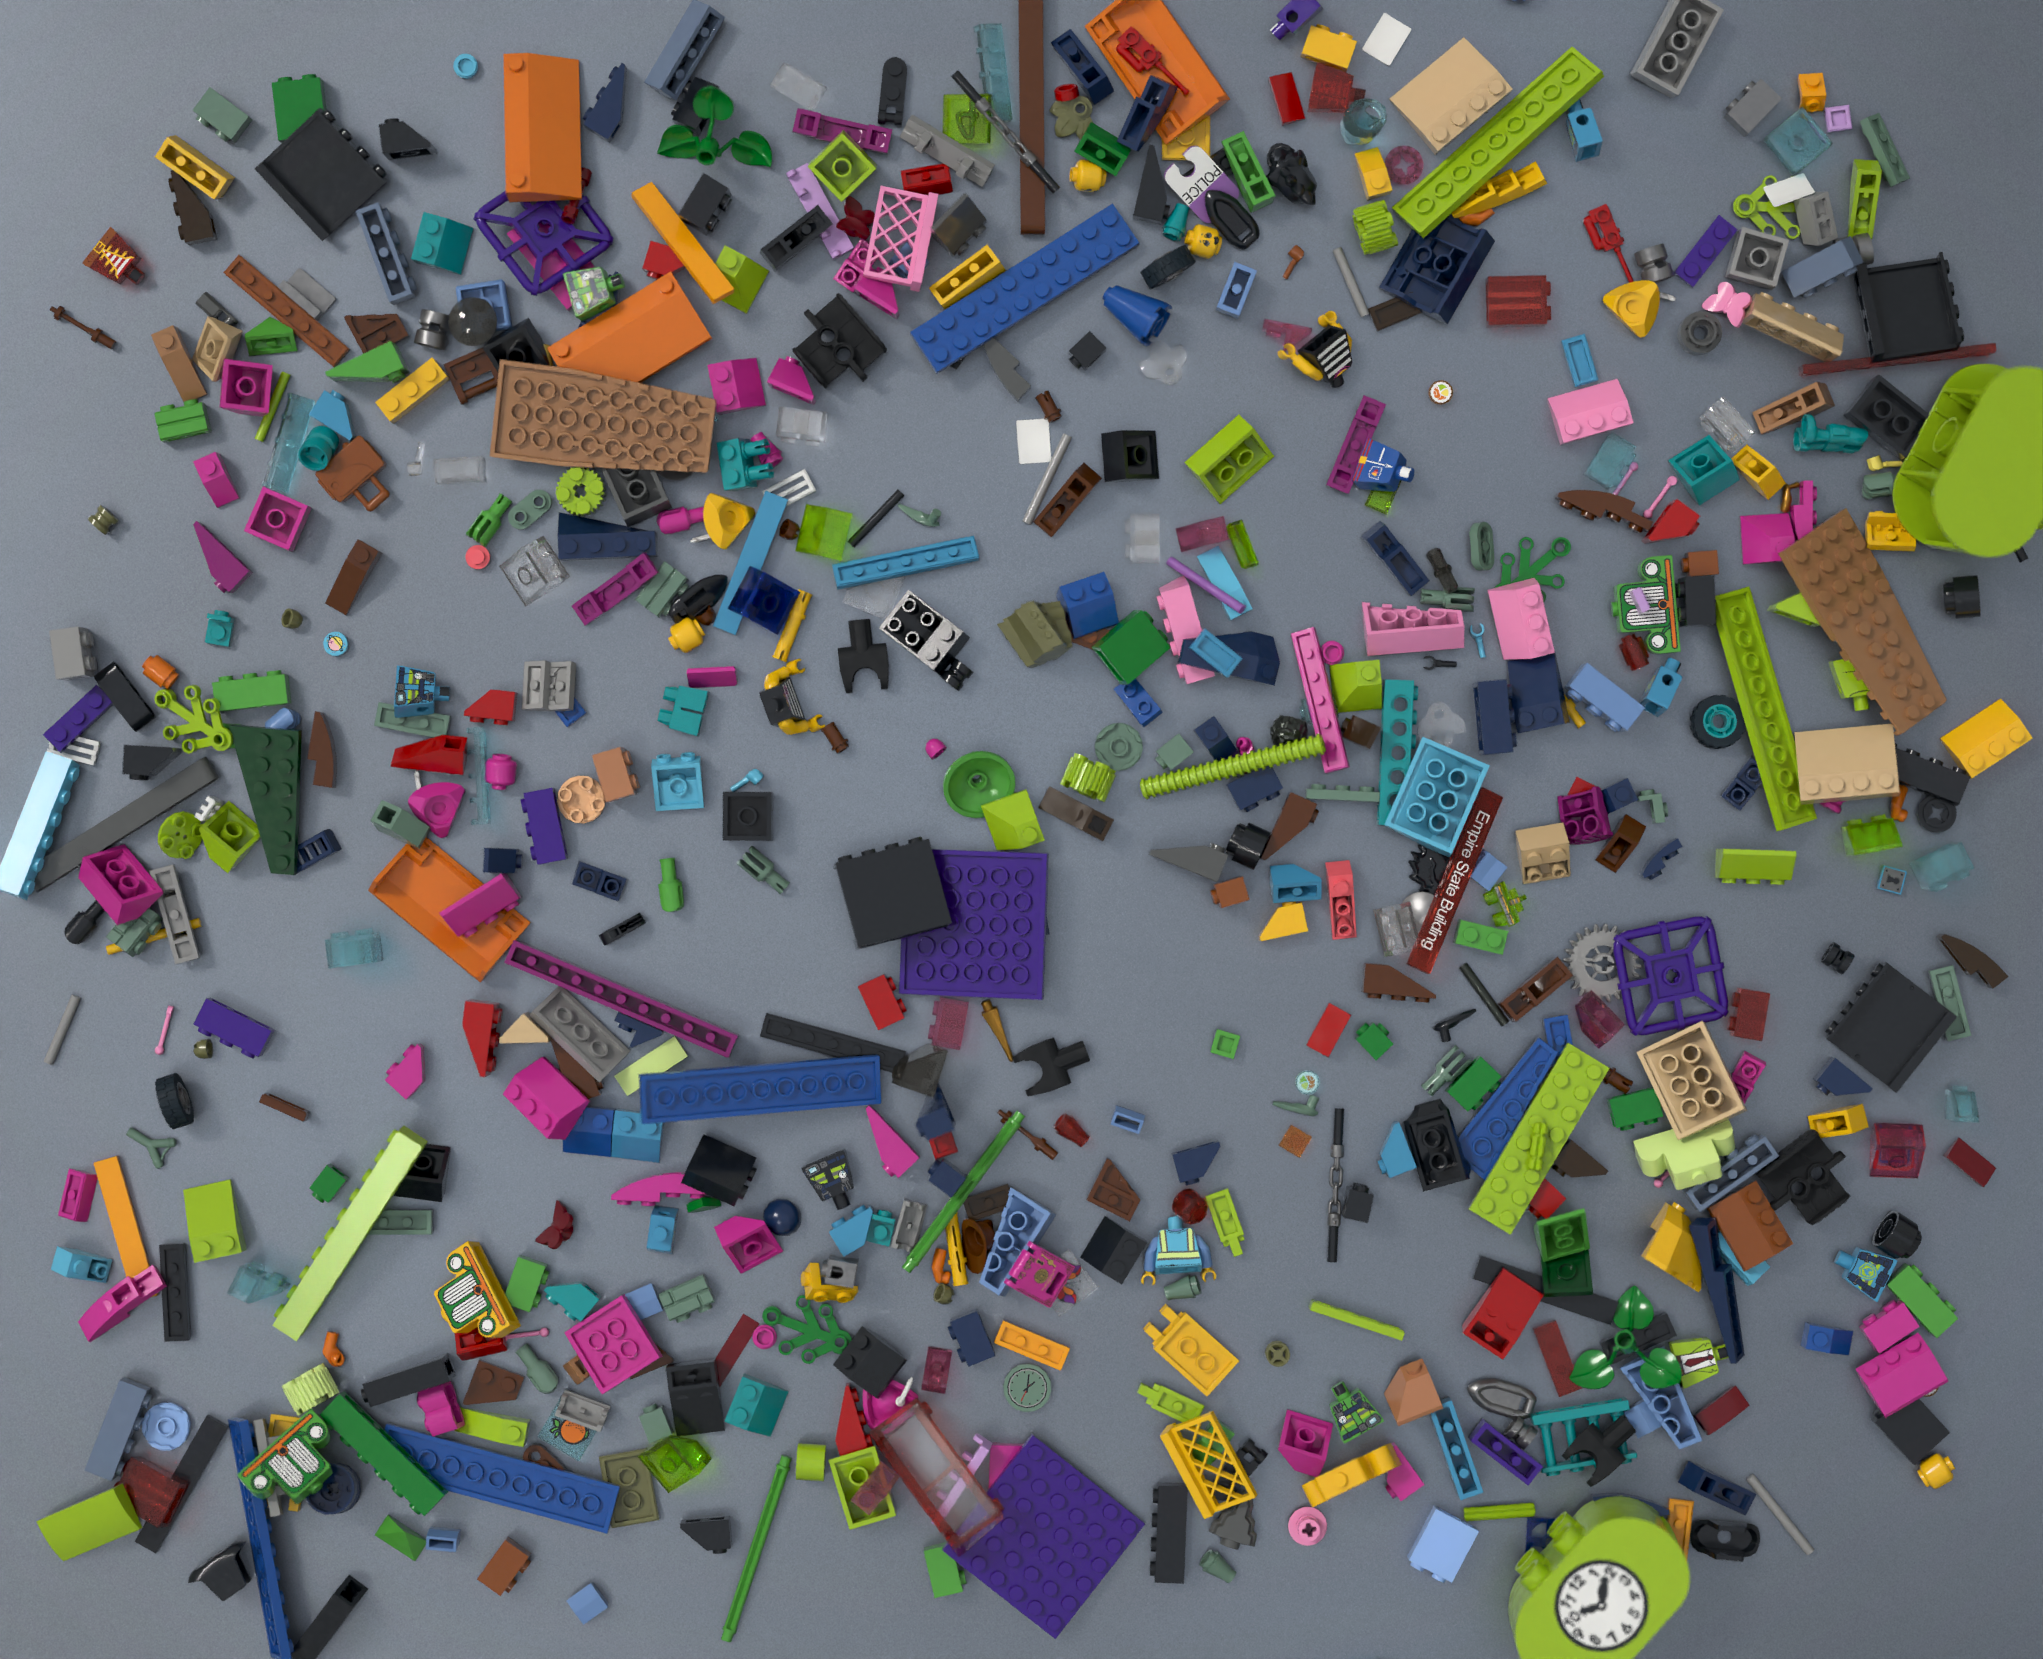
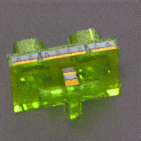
M1504 881L1497 883L1490 891L1483 894L1488 906L1499 902L1502 911L1492 915L1496 927L1505 925L1511 927L1520 922L1517 913L1524 910L1521 901L1527 899L1525 894L1518 896L1515 888L1508 890Z

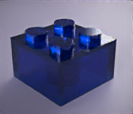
M750 566L728 610L762 629L778 635L800 592L766 572Z

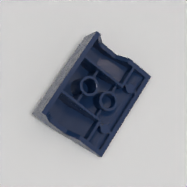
M1451 214L1424 238L1412 229L1379 288L1401 299V301L1413 308H1417L1422 313L1448 324L1495 240L1486 229L1481 228L1478 230L1462 223Z

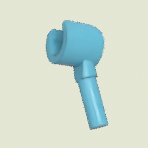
M1480 623L1481 633H1474L1471 625L1469 634L1472 638H1475L1480 658L1486 657L1482 639L1484 626Z
M753 769L741 781L731 786L730 789L732 792H735L749 781L756 785L764 775L758 769Z

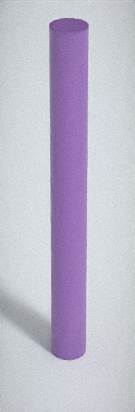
M1171 556L1167 560L1166 564L1239 614L1243 613L1246 607L1244 604Z

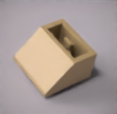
M1563 822L1515 831L1516 848L1523 884L1571 876L1569 841Z

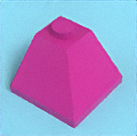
M872 267L869 269V271L877 273L884 270L880 267H877L876 270ZM862 277L854 288L856 294L897 320L899 312L892 283Z
M786 356L785 360L779 358L768 378L767 383L769 387L815 405L816 400L803 368L798 366L800 362Z
M1789 513L1740 516L1742 564L1783 562L1778 553L1795 542Z
M734 1216L714 1227L723 1249L740 1274L783 1252L782 1247L762 1220Z
M1287 1409L1278 1446L1279 1452L1295 1471L1319 1477L1326 1461L1333 1423Z

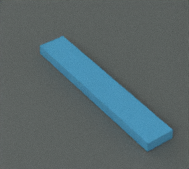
M765 491L713 624L714 627L734 635L737 634L787 506L788 499Z
M969 536L832 564L837 590L979 561V554L975 537Z

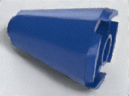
M1115 285L1113 288L1109 287L1103 295V300H1105L1104 306L1146 347L1152 343L1149 339L1153 335L1159 336L1170 317L1167 309H1172V306L1167 302Z

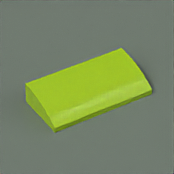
M123 1483L36 1521L46 1541L62 1561H66L143 1528Z

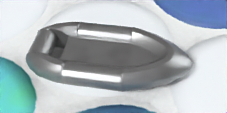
M1500 1379L1478 1380L1467 1387L1470 1397L1481 1408L1512 1419H1517L1518 1416L1522 1419L1531 1417L1537 1401L1535 1394L1526 1387ZM1522 1397H1525L1527 1400L1524 1410H1518Z

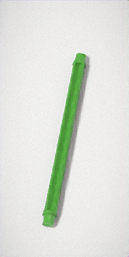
M1016 1111L1012 1117L1008 1118V1121L997 1134L994 1141L991 1142L966 1176L965 1181L906 1257L907 1260L902 1266L903 1269L911 1273L915 1266L919 1265L932 1244L957 1213L968 1195L1001 1153L1004 1146L1009 1142L1017 1129L1020 1128V1123L1025 1118L1023 1114Z
M781 1455L780 1461L776 1465L777 1468L725 1625L722 1628L724 1630L721 1637L723 1641L731 1642L733 1635L737 1632L736 1628L781 1491L788 1471H790L789 1466L792 1458L789 1456Z

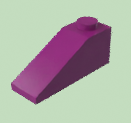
M196 521L193 526L211 576L216 579L214 584L223 593L226 591L234 593L253 572L201 522Z

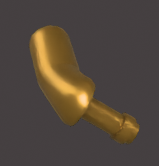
M1794 482L1790 485L1786 483L1784 485L1780 507L1783 513L1790 511L1792 502L1790 490L1798 488L1800 486L1799 482Z

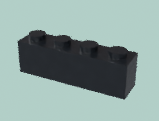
M1895 743L1899 784L1955 806L1960 804L1970 776L1965 775V770L1954 766L1952 769L1942 766L1943 762L1930 757L1928 761L1921 758L1920 753L1917 751L1906 749L1905 752L1898 749Z
M1158 1482V1489L1153 1488V1503H1157V1513H1152V1527H1156V1537H1151V1552H1155V1561H1150V1576H1154L1155 1583L1184 1584L1188 1493L1185 1483Z

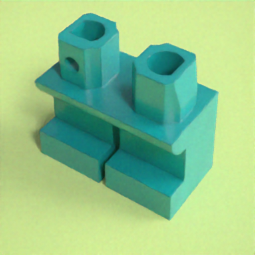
M679 686V688L665 687L663 699L673 701L675 705L673 711L660 708L657 721L669 725L671 729L699 736L704 715L684 711L682 708L704 713L709 692Z

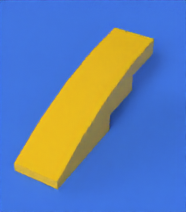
M1536 161L1515 173L1510 168L1498 176L1489 179L1453 211L1452 215L1454 218L1502 205L1546 185L1547 182Z

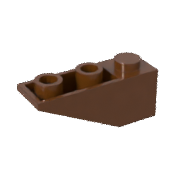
M1364 963L1361 992L1367 993V998L1381 999L1382 994L1391 995V1000L1405 1001L1406 996L1415 997V1002L1430 1003V998L1436 999L1434 993L1390 965Z

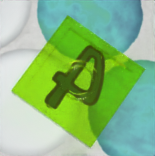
M967 94L943 95V133L960 144H990L991 122L975 108L974 102ZM980 94L982 98L985 97L991 104V94ZM988 110L986 113L991 117V112Z

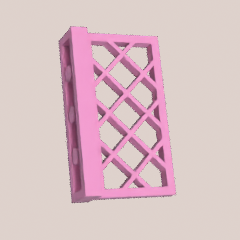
M880 186L863 277L909 286L912 291H920L931 237V227L933 226L939 194L929 192L928 195ZM884 194L894 196L898 203L888 208L883 201ZM910 200L922 202L921 208L914 213L910 211L905 203ZM902 206L908 216L898 222L892 211ZM888 215L894 225L884 231L878 222L879 219ZM912 220L917 230L907 235L901 225ZM897 228L904 238L894 244L887 234ZM884 237L890 247L880 253L874 243ZM907 242L913 251L908 256L903 257L897 247ZM893 250L899 261L889 266L883 256ZM878 259L886 268L880 273L869 271L870 264ZM903 264L908 271L907 279L897 277L893 269Z

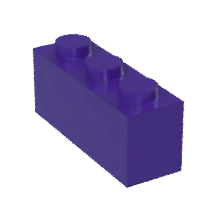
M555 788L523 793L524 799H521L523 813H527L529 822L525 823L528 837L532 836L534 845L530 847L532 860H537V865L568 859Z
M211 997L206 998L194 1022V1025L199 1027L197 1031L209 1037L214 1034L220 1037V1043L231 1048L235 1045L242 1049V1054L250 1058L263 1055L275 1029Z
M1483 1418L1468 1436L1471 1442L1528 1486L1543 1468L1539 1461Z

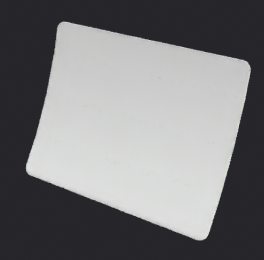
M1384 13L1362 50L1386 65H1390L1411 32V28Z
M1804 173L1763 187L1774 207L1815 193Z
M1048 420L1016 421L1019 463L1050 462L1051 447Z

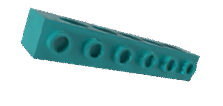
M1383 680L1378 785L1380 799L1377 807V825L1385 824L1392 808L1389 799L1392 795L1398 794L1413 760L1411 758V749L1416 747V734H1412V725L1417 723V710H1413V700H1418V686H1414V681ZM1397 698H1403L1406 701V708L1402 712L1394 708V701ZM1396 722H1401L1405 726V732L1401 736H1397L1393 732L1392 728ZM1395 746H1400L1404 750V756L1401 760H1396L1392 757L1391 751ZM1395 770L1403 774V780L1400 784H1394L1390 779L1391 773Z

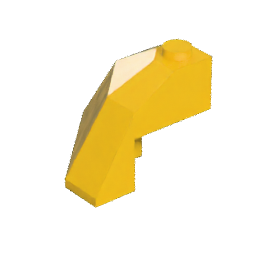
M1665 1202L1650 1226L1656 1230V1233L1641 1256L1692 1289L1700 1292L1702 1267L1689 1228L1691 1221L1684 1214L1685 1208L1675 1202L1672 1205Z

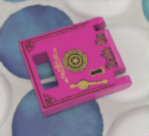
M1029 1241L1027 1246L1035 1250L1032 1254L1023 1249L1008 1273L1017 1281L1013 1282L1006 1278L1004 1283L1050 1308L1075 1266Z

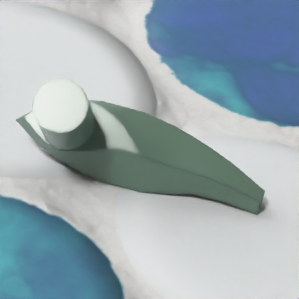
M900 503L898 504V507L914 521L929 527L940 526L937 521L941 516L939 509H933L930 515L922 511H917Z
M1310 1095L1306 1105L1282 1101H1273V1105L1298 1114L1316 1116L1318 1112L1315 1108L1319 1098Z

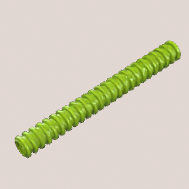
M1318 733L1316 737L1309 736V739L1303 737L1301 741L1295 739L1293 743L1287 741L1285 745L1280 743L1279 746L1272 745V748L1267 746L1265 750L1259 748L1257 752L1251 750L1249 754L1243 752L1242 756L1236 754L1234 758L1228 756V759L1221 758V761L1217 759L1213 763L1208 761L1206 765L1200 763L1198 767L1192 765L1190 769L1185 767L1184 770L1177 769V772L1172 770L1170 774L1166 772L1162 776L1157 774L1155 778L1149 776L1147 780L1141 778L1140 787L1145 799H1149L1150 796L1155 798L1157 794L1163 796L1165 792L1170 794L1172 790L1178 792L1180 788L1186 790V787L1193 788V785L1197 787L1201 783L1206 785L1208 781L1214 783L1216 779L1222 781L1224 777L1229 779L1230 776L1237 777V774L1242 776L1244 772L1250 774L1252 770L1258 772L1260 768L1266 770L1267 766L1273 768L1275 764L1281 766L1283 762L1284 764H1288V761L1293 763L1296 759H1299V761L1303 760V757L1307 759L1311 755L1317 757L1319 753L1325 755V744L1322 735Z

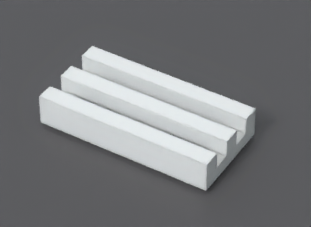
M804 469L762 492L763 494L765 491L772 493L803 476L804 481L777 494L778 496L785 497L808 485L809 489L788 499L787 506L815 492L816 489Z
M78 737L75 741L93 745L94 749L90 750L71 744L67 747V749L92 755L91 759L64 752L60 753L54 750L55 747L49 742L48 752L94 766L101 742Z
M208 796L206 801L209 804H202L200 807L204 812H197L194 817L200 821H207L221 808L224 801L215 796Z

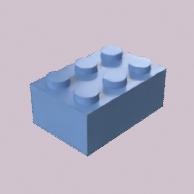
M1588 663L1581 664L1564 686L1568 690L1566 693L1568 697L1577 703L1582 701L1586 704L1585 710L1596 718L1597 716L1606 720L1604 724L1614 732L1628 731L1645 709L1644 706Z

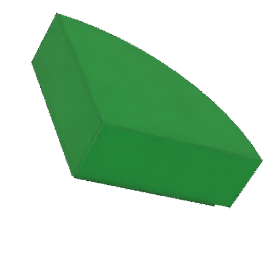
M701 1197L689 1202L686 1205L688 1213L715 1209L721 1207V1201L714 1197Z

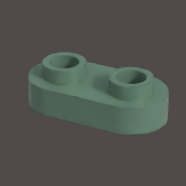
M544 490L532 491L510 510L508 515L510 524L519 530L530 527L550 510L552 506L551 496ZM538 497L543 499L541 506L535 505V499ZM518 513H523L525 516L521 522L516 520Z
M1487 522L1474 523L1469 532L1471 562L1478 571L1490 570L1494 565L1492 528Z

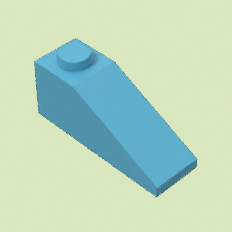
M1216 546L1197 556L1209 582L1246 606L1243 613L1239 614L1220 601L1229 621L1251 611L1252 607L1220 547Z

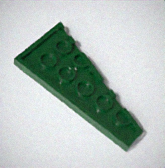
M229 725L270 872L274 874L296 875L298 863L302 730Z

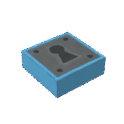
M1882 865L1876 889L1901 895L1907 871Z

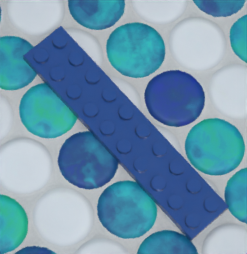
M1112 203L912 330L910 335L936 374H938L1139 246V241Z
M865 1055L639 1074L641 1123L651 1124L881 1104L880 1056Z
M232 1418L228 1419L238 1474L258 1456V1451L256 1447H253L252 1438L254 1437L252 1423H249L247 1419ZM239 1480L270 1655L274 1659H292L293 1643L291 1638H288L286 1630L289 1629V1621L287 1615L283 1614L282 1605L285 1604V1598L282 1590L279 1591L278 1581L281 1579L280 1571L277 1566L275 1567L273 1557H276V1549L274 1543L270 1542L269 1533H272L270 1520L266 1519L265 1515L267 1500L256 1498Z
M387 1423L385 1426V1431L447 1491L606 1534L609 1532L621 1485L443 1437L432 1436L428 1433Z

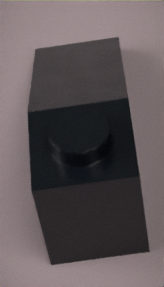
M1149 144L1133 219L1161 225L1162 219L1167 220L1170 205H1166L1167 196L1155 147Z
M817 205L760 250V254L775 272L833 225V223Z

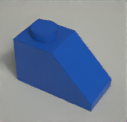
M1805 1322L1801 1346L1814 1351L1849 1355L1853 1331Z

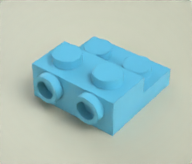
M685 752L680 755L681 757L671 758L670 754H660L656 756V759H652L651 769L656 811L704 808L701 756H695L693 752Z

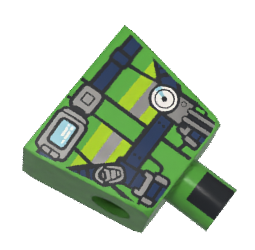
M602 267L563 273L575 316L582 322L613 306L616 303L613 291L625 287L620 273L608 277L607 271Z
M1344 1381L1331 1387L1337 1400L1330 1403L1329 1406L1344 1444L1384 1422L1380 1413L1359 1388L1349 1392Z

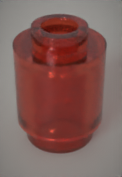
M1635 633L1621 638L1623 643L1618 646L1626 665L1630 666L1631 671L1650 664L1648 661L1649 654L1641 636L1636 637Z

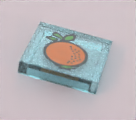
M560 1397L537 1437L575 1460L580 1461L597 1431L554 1416L561 1401Z

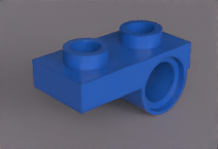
M1136 678L1129 685L1119 684L1114 688V691L1143 728L1163 713Z

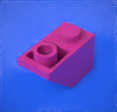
M421 1043L416 1046L411 1044L402 1054L405 1057L400 1064L395 1062L386 1071L389 1076L385 1081L406 1100L426 1081L424 1046Z

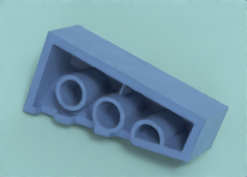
M1012 1187L1001 1215L1002 1218L993 1239L995 1241L991 1252L988 1254L979 1282L999 1296H1006L1011 1288L1004 1283L1006 1278L1015 1282L1016 1279L1008 1273L1022 1250L1025 1249L1033 1253L1034 1250L1027 1246V1243L1031 1241L1038 1245L1057 1215Z
M1651 1351L1644 1355L1649 1358ZM1640 1356L1620 1367L1621 1371L1632 1383L1635 1390L1646 1402L1649 1409L1654 1413L1679 1449L1702 1441L1701 1433L1680 1383L1663 1389L1647 1386L1640 1376V1367L1646 1361Z

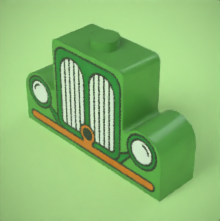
M1672 555L1646 558L1639 563L1637 569L1639 577L1644 582L1618 584L1613 588L1615 602H1611L1612 617L1616 616L1618 633L1648 631L1644 638V646L1652 654L1681 652ZM1639 587L1642 588L1650 606V610L1640 614L1629 594L1630 591Z
M310 1409L237 1474L239 1480L259 1499L270 1497L274 1493L276 1484L296 1504L301 1503L309 1494L317 1493L322 1488V1483L333 1473L329 1463L316 1450L326 1447L330 1442L331 1436L326 1424Z

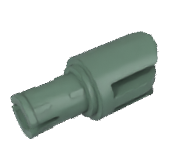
M1891 472L1865 475L1862 496L1866 499L1892 496L1896 476Z
M1446 586L1443 588V591L1421 589L1420 604L1442 605L1444 609L1474 612V606L1470 604L1474 603V596L1471 594L1475 593V588Z
M751 846L749 848L750 853L746 852L743 855L744 860L740 859L736 864L755 880L767 882L781 894L790 882L773 870L774 863L755 847Z
M1456 1045L1435 1065L1436 1072L1421 1085L1424 1090H1427L1434 1084L1427 1092L1431 1096H1434L1446 1082H1453L1473 1062L1469 1058L1452 1074L1450 1071L1466 1055L1461 1052L1445 1067L1443 1064L1459 1049Z
M528 1343L518 1349L515 1353L527 1367L526 1375L536 1389L543 1394L554 1392L558 1385V1377L547 1361L539 1360Z

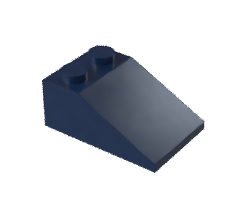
M1556 653L1533 659H1517L1507 662L1509 681L1512 686L1511 699L1517 733L1570 723Z

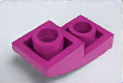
M864 239L859 240L833 278L851 292L855 291L854 288L864 273L870 243Z
M1746 1051L1742 1054L1731 1074L1744 1104L1753 1091L1755 1082L1766 1066L1765 1061Z

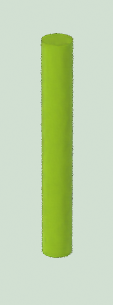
M281 372L270 399L269 413L263 416L254 439L264 442L291 376L290 374Z

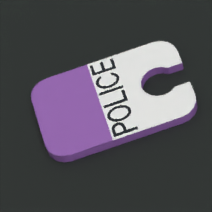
M1194 145L1182 154L1187 160L1193 162V173L1189 176H1182L1179 168L1172 163L1166 169L1164 179L1204 223H1212L1205 207L1206 192L1208 190H1218L1237 199L1239 190L1206 152L1199 146Z

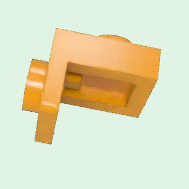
M1823 73L1798 74L1800 112L1823 111L1827 96Z

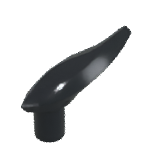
M1476 1009L1449 1017L1437 1023L1433 1029L1439 1031L1442 1042H1448L1451 1040L1449 1029L1476 1012Z

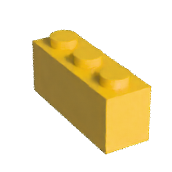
M177 135L167 137L155 155V158L214 200L222 198L235 179L234 176Z
M986 245L930 286L929 289L945 310L1006 270L990 247Z
M432 357L375 403L388 420L395 424L448 382L450 378Z

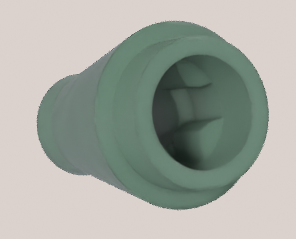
M1189 1274L1168 1286H1164V1292L1167 1300L1196 1298V1295L1201 1294V1287L1197 1276H1190Z
M1207 1551L1199 1563L1203 1567L1204 1572L1222 1579L1226 1583H1230L1236 1575V1571L1230 1567L1218 1551Z

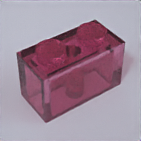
M940 996L939 1001H934L932 1015L937 1017L935 1025L930 1024L928 1039H932L931 1045L960 1050L969 1001Z

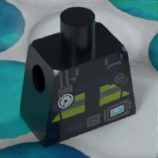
M845 1148L801 1168L822 1201L832 1198L837 1210L851 1205L846 1191L853 1189L854 1183Z

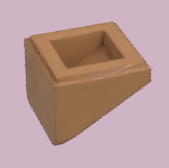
M578 1355L563 1365V1368L577 1385L590 1376Z

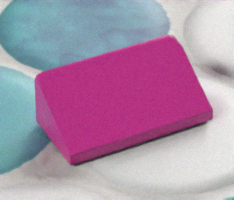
M734 666L688 668V685L690 688L736 686L737 668Z
M69 1168L58 1216L78 1222L88 1221L98 1179L96 1174Z

